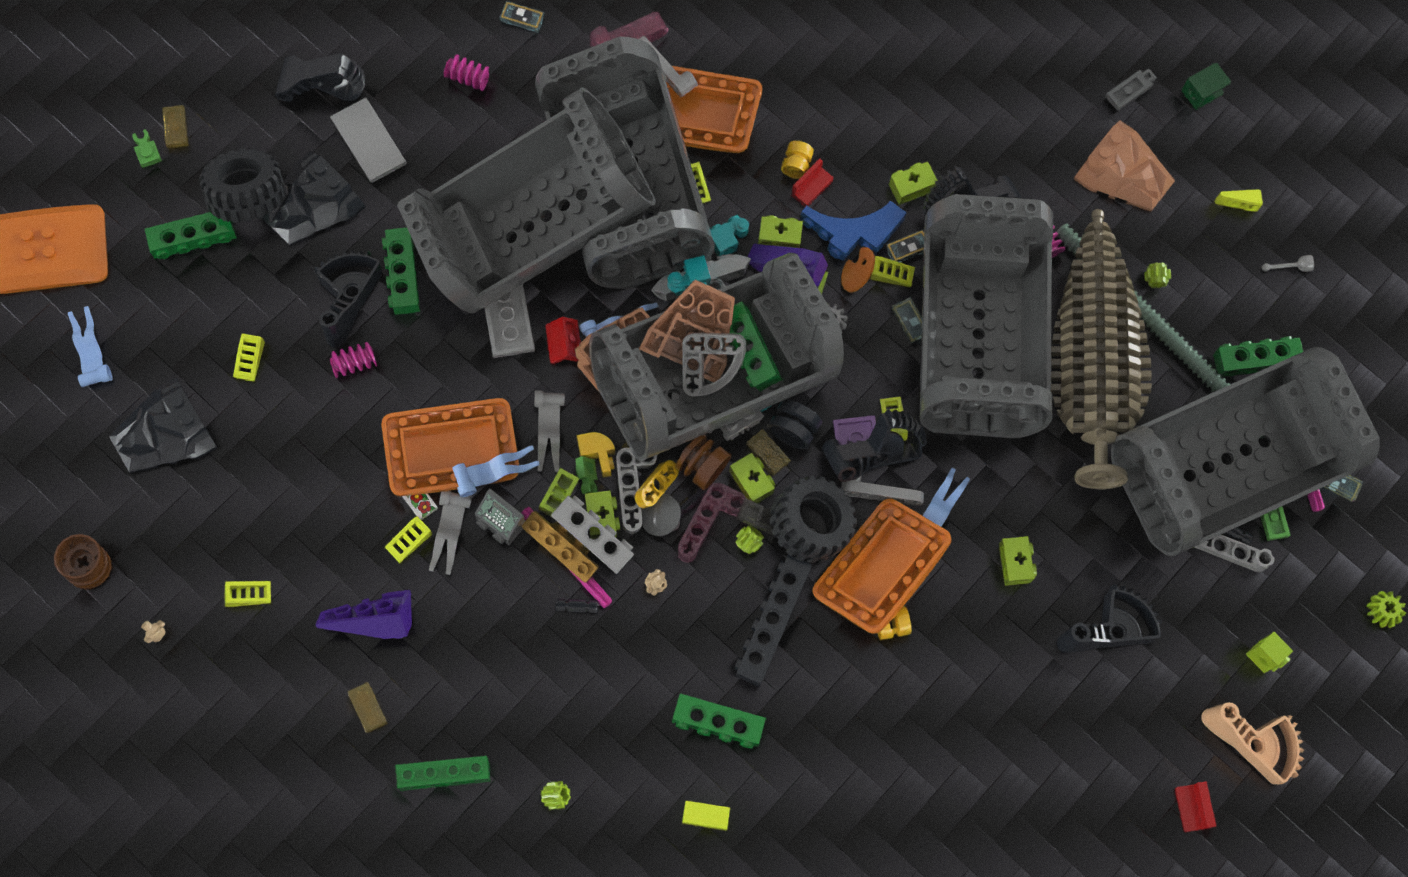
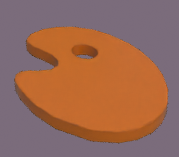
M861 248L858 261L853 263L851 260H848L844 265L841 281L846 291L855 292L862 288L869 280L875 265V255L870 248Z

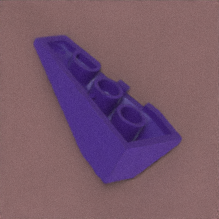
M753 244L748 255L751 258L749 265L758 272L763 271V267L768 261L788 253H796L817 288L819 287L828 267L822 253L803 248Z
M410 590L388 592L382 594L381 599L370 601L367 598L362 600V603L357 606L351 607L346 604L322 611L316 622V627L384 639L406 637L412 625Z

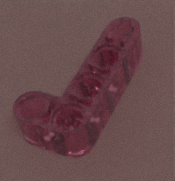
M654 12L609 33L604 26L594 29L590 33V46L594 47L619 36L636 39L645 36L651 43L665 36L668 28L660 14Z
M722 483L711 484L679 543L678 557L684 562L693 561L720 510L732 516L741 515L746 506L745 496ZM720 491L723 496L717 499L711 493ZM737 500L741 502L742 506L734 508L730 503ZM705 509H709L712 511L713 515L710 517H705L702 515L701 512ZM700 528L703 534L696 536L692 533V530ZM691 541L693 543L691 547V552L689 551L687 554H685L684 549L688 548Z

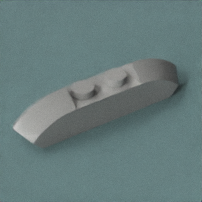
M727 254L717 256V261L715 262L710 260L706 263L711 279L717 278L724 283L744 276L751 258ZM669 274L662 277L652 289V292L664 301L679 297L670 291L667 286Z

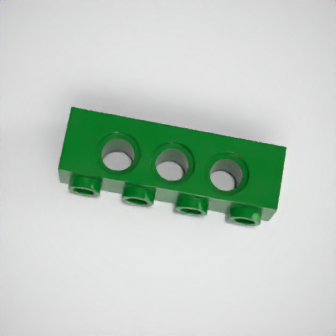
M211 212L145 228L149 250L154 259H166L173 254H185L192 249H204L212 244L228 243L232 239L237 238L233 221H223L221 218L215 217ZM216 228L215 231L211 233L208 232L209 229ZM196 233L193 237L187 238L189 234ZM175 238L173 242L167 243L169 239Z
M407 227L385 230L386 237L382 238L383 249L387 250L388 257H384L385 269H389L390 275L386 276L387 288H391V295L388 296L389 308H393L395 315L420 312L413 239ZM398 249L403 250L401 254H394ZM398 269H405L401 274L396 273ZM400 288H407L406 292L398 293Z
M742 301L734 305L730 334L742 335L746 340V346L753 343L752 349L745 353L741 368L746 369L748 373L746 379L750 387H755L761 392L783 379L749 308ZM744 325L743 331L741 333H737V329L740 326ZM734 339V341L731 342L730 345H733L735 347V350H737V347L741 346V343H738L737 339ZM757 362H762L761 367L757 370H754L755 364Z
M1287 336L1277 341L1264 339L1259 343L1246 341L1235 346L1223 344L1219 346L1213 357L1217 374L1220 373L1221 377L1257 373L1303 352L1300 338L1292 339L1291 336ZM1275 350L1279 351L1282 356H1278ZM1255 353H1259L1262 359H1259ZM1235 355L1239 356L1242 361H1238Z
M680 694L672 723H676L675 727L683 730H688L689 727L697 729V733L704 736H710V733L718 735V739L725 742L739 741L741 746L753 749V746L758 747L766 718ZM699 711L702 713L703 719L698 722L693 721L690 716L691 713ZM715 717H720L724 720V726L717 728L712 724V720ZM741 723L745 726L746 731L738 734L734 731L733 726Z
M487 756L396 765L397 788L400 791L490 782L489 759Z

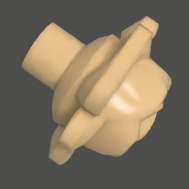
M656 569L648 574L645 579L646 591L655 596L667 587L664 572Z
M161 620L153 624L149 621L144 622L142 628L146 631L144 641L147 643L160 641L165 635V629L163 628L165 623Z

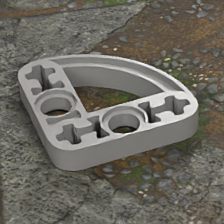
M690 333L685 336L682 343L684 392L689 396H703L716 392L728 384L736 376L743 364L746 353L745 338L740 334ZM693 337L695 342H702L703 337H705V349H702L703 345H696L694 348H692V345L688 344V341L692 340ZM710 338H717L719 340L720 347L715 350L709 346ZM734 339L741 343L737 350H735L733 345H727L725 347L726 350H724L725 343H731ZM704 354L734 355L732 364L727 372L717 381L704 385ZM689 359L698 361L699 367L697 370H691L688 367ZM688 374H699V376L694 377V383L698 385L695 391L688 385L693 381V376L688 377Z

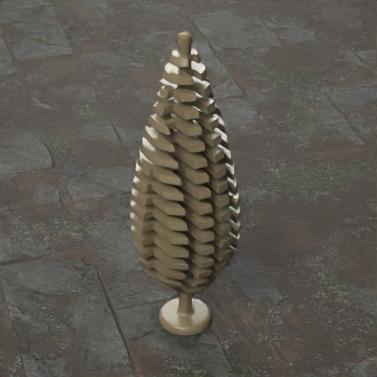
M1096 209L1091 213L1093 222L1087 225L1084 231L1085 234L1081 237L1079 243L1081 248H1077L1075 258H1082V260H1073L1060 302V309L1057 313V319H1060V321H1055L1054 332H1060V334H1053L1052 344H1061V346H1051V357L1061 356V359H1051V369H1061V371H1051V382H1061V384H1051V393L1061 394V397H1052V401L1055 407H1061V410H1057V415L1066 425L1067 429L1072 434L1084 433L1081 439L1086 443L1094 445L1095 464L1078 469L1075 473L1076 483L1090 489H1111L1126 484L1128 474L1122 467L1108 464V445L1115 442L1116 437L1119 436L1117 432L1132 430L1143 416L1145 409H1141V406L1147 405L1149 396H1141V394H1150L1152 383H1141V381H1151L1152 374L1151 371H1140V368H1151V358H1140V356L1150 355L1149 345H1140V343H1147L1146 333H1139L1141 330H1145L1144 320H1139L1142 317V313L1126 268V263L1124 259H1115V257L1122 256L1120 248L1115 247L1117 244L1116 238L1111 233L1112 230L1109 225L1103 222V210ZM1073 421H1084L1079 423H1073Z

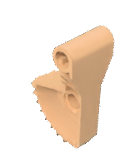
M1224 703L1203 711L1202 721L1204 725L1215 735L1233 746L1271 784H1283L1290 777L1296 778L1299 775L1296 770L1302 768L1298 762L1304 759L1299 756V753L1304 751V749L1299 748V744L1303 740H1298L1297 736L1301 732L1295 731L1294 727L1297 726V723L1290 722L1292 716H1281L1272 719L1255 730L1251 724L1246 722L1245 718L1239 715V709L1233 703ZM1277 724L1283 732L1287 746L1286 764L1280 776L1273 770L1280 755L1279 740L1272 729ZM1251 742L1255 746V751L1251 749Z

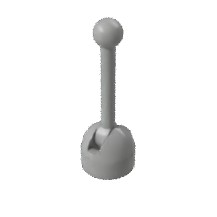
M1305 255L1300 257L1296 263L1276 265L1266 263L1262 266V269L1267 272L1270 269L1298 267L1301 271L1309 272L1314 269V260L1312 255Z

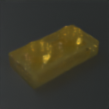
M184 106L164 107L163 119L167 148L188 146Z
M763 429L746 443L774 476L791 461Z
M368 682L348 691L366 733L387 724Z

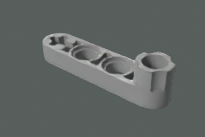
M645 36L639 38V40L648 43L654 48L658 54L666 82L680 97H683L698 86L696 79L690 71L679 75Z
M862 476L856 480L841 483V488L845 491L844 494L846 496L878 501L894 499L902 504L913 506L923 505L924 493L921 491L861 482Z
M1223 535L1212 538L1208 546V541L1195 546L1197 549L1255 572H1263L1273 565L1275 559L1268 549L1259 550ZM1216 540L1224 543L1225 549L1223 551H1218L1214 547ZM1236 548L1244 551V559H1238L1235 556L1234 550Z

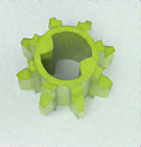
M1156 262L1149 264L1145 272V282H1148L1151 288L1166 287L1169 279H1171V269H1167V264L1165 265L1164 263Z
M751 525L747 526V528H742L736 535L738 539L735 543H737V546L742 551L748 554L758 551L763 545L762 540L764 536Z
M562 781L548 782L547 786H544L543 791H541V801L545 803V806H549V809L565 808V805L571 799V791Z

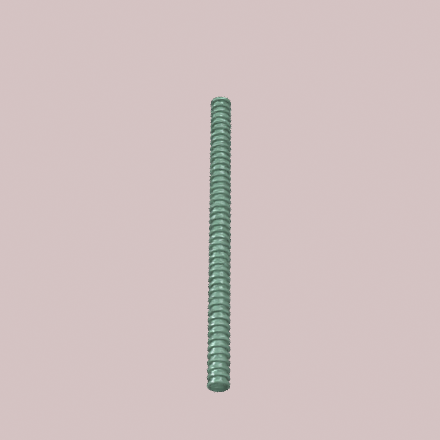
M1064 224L1056 231L1058 233L1056 238L1062 240L1063 246L1068 247V251H1072V255L1075 256L1077 248H1081L1079 245L1081 237H1078L1077 232H1073V228H1069V224ZM1135 291L1142 317L1139 319L1144 320L1145 327L1150 328V332H1154L1155 337L1160 338L1159 341H1164V345L1169 346V350H1173V354L1175 356L1178 355V359H1182L1184 361L1183 364H1187V368L1192 369V373H1196L1198 375L1197 378H1201V382L1206 383V387L1212 389V393L1231 385L1226 383V379H1222L1221 374H1217V370L1212 369V365H1208L1207 360H1203V356L1198 355V351H1194L1193 346H1189V342H1185L1183 340L1184 337H1180L1179 332H1175L1173 327L1170 328V324L1165 323V319H1161V315L1156 314V310H1152L1151 305H1147V301H1143L1142 296H1138V292Z

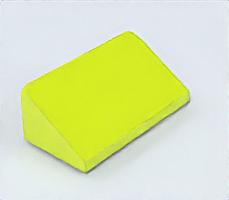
M685 801L682 824L727 831L730 808Z

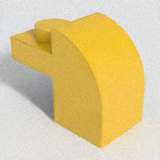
M596 432L577 435L580 456L591 459L599 458L602 477H611V469H614L611 455H615V447L612 441L604 434Z

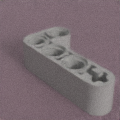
M623 448L616 457L621 519L625 532L634 534L642 526L641 508L637 504L632 507L626 506L624 499L626 497H633L635 499V493L639 489L637 469H647L654 466L657 455L653 456L651 462H645L635 458L630 448ZM627 454L631 457L632 461L629 464H623L620 461V457ZM627 475L631 476L634 479V483L632 485H625L622 482V478ZM631 512H634V522H638L635 524V528H631V525L627 524L630 520Z

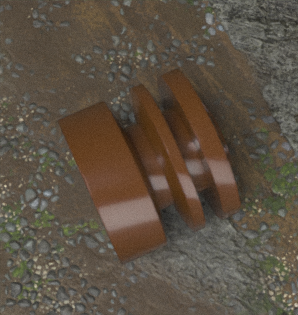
M705 434L695 438L685 447L675 465V469L679 472L685 469L684 476L686 477L695 471L693 483L703 491L713 484L731 459V454L722 447H718L711 452L714 441L710 439L705 443L707 439Z
M76 534L67 537L57 546L54 554V565L58 572L75 587L81 589H92L101 585L109 577L112 568L111 558L96 540L88 535Z

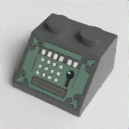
M491 489L487 491L475 512L476 524L485 531L489 529L493 532L492 536L501 544L505 542L510 545L523 530L524 515Z

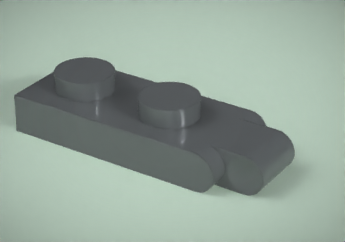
M1150 69L1144 72L1139 70L1109 91L1105 98L1119 111L1153 86L1152 82L1157 77Z

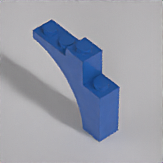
M891 201L882 209L870 215L852 219L830 217L806 206L801 212L800 220L803 221L805 227L815 230L821 239L828 240L827 250H829V253L834 258L841 259L844 262L858 244L861 248H870L874 255H876L904 222L907 213Z

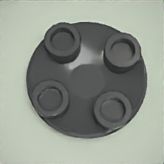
M663 494L655 505L641 509L642 526L648 533L654 536L667 535L677 530L680 526V506L677 500L668 494Z

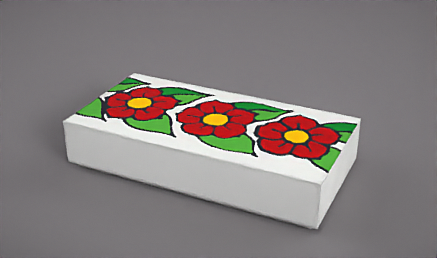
M427 493L402 496L421 521L438 509Z

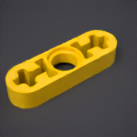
M668 460L660 463L637 490L635 501L640 508L655 505L676 479L678 470L675 469V462ZM655 479L659 481V490L654 486Z

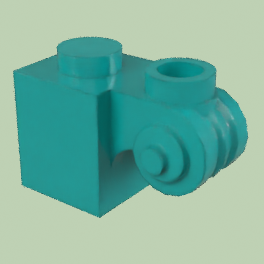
M735 215L727 221L728 223L716 224L710 228L715 245L714 251L717 256L732 254L737 251L738 241L735 235L739 238L747 236L749 222L746 219Z
M705 256L684 260L683 268L685 275L682 276L679 272H672L669 274L667 281L669 290L674 292L676 296H680L694 280L710 286L711 277Z

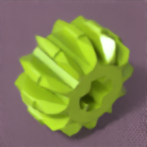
M1381 591L1378 595L1372 596V602L1367 604V607L1372 610L1367 615L1374 617L1372 623L1379 621L1382 628L1386 625L1392 628L1395 626V623H1401V617L1406 615V612L1401 609L1406 604L1399 603L1401 596L1394 598L1391 591L1387 594Z

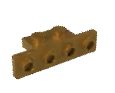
M533 511L522 525L526 532L584 583L588 582L599 568L587 556L590 550L559 522L550 524L537 511Z

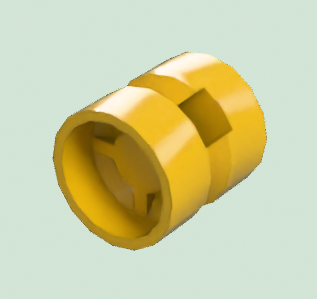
M791 141L786 151L787 158H784L781 167L782 173L791 178L800 179L808 171V163L811 162L814 152L813 147L805 142Z
M905 606L892 619L893 628L890 627L889 622L878 633L880 640L893 638L894 634H897L899 637L911 634V621Z

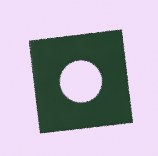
M1214 63L1189 77L1181 91L1195 110H1198L1224 94L1222 88L1228 86L1231 81L1220 66Z

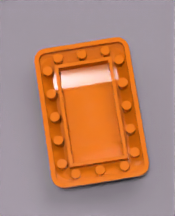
M672 66L679 75L690 71L698 83V86L683 97H680L667 83L685 146L731 153L745 151L749 144L762 95L761 83L754 79Z
M76 205L0 214V294L99 283L108 276L105 213L100 206Z
M503 398L387 414L382 419L381 425L389 485L391 491L397 496L456 490L459 486L452 469L455 465L464 463L467 468L486 463L500 454L517 452L510 405ZM510 461L505 463V465H519V461ZM519 473L508 474L493 483L513 480Z
M894 499L883 500L853 536L849 544L844 547L815 583L812 591L813 595L817 600L865 631L872 634L879 633L901 610L938 563L951 544V535L946 529Z

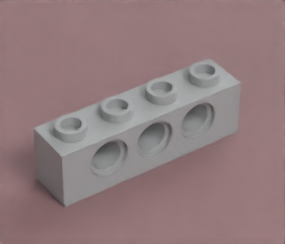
M568 495L553 511L551 516L617 574L634 555L631 551L633 547L625 539L620 542L615 537L617 532L608 524L605 527L598 522L601 518L592 510L587 512L583 509L584 503L574 495L571 498ZM575 512L582 513L584 516L583 522L574 524L571 521L572 514ZM589 528H599V537L596 539L590 538L587 535ZM609 541L614 542L616 550L613 553L605 552V543Z

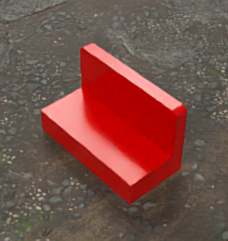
M821 159L793 185L791 196L804 207L809 206L833 182L834 177L822 168L823 161Z
M561 317L546 325L550 363L556 364L565 359L578 362L579 360L575 349L581 344L578 320Z
M1207 781L1175 788L1184 832L1216 827Z

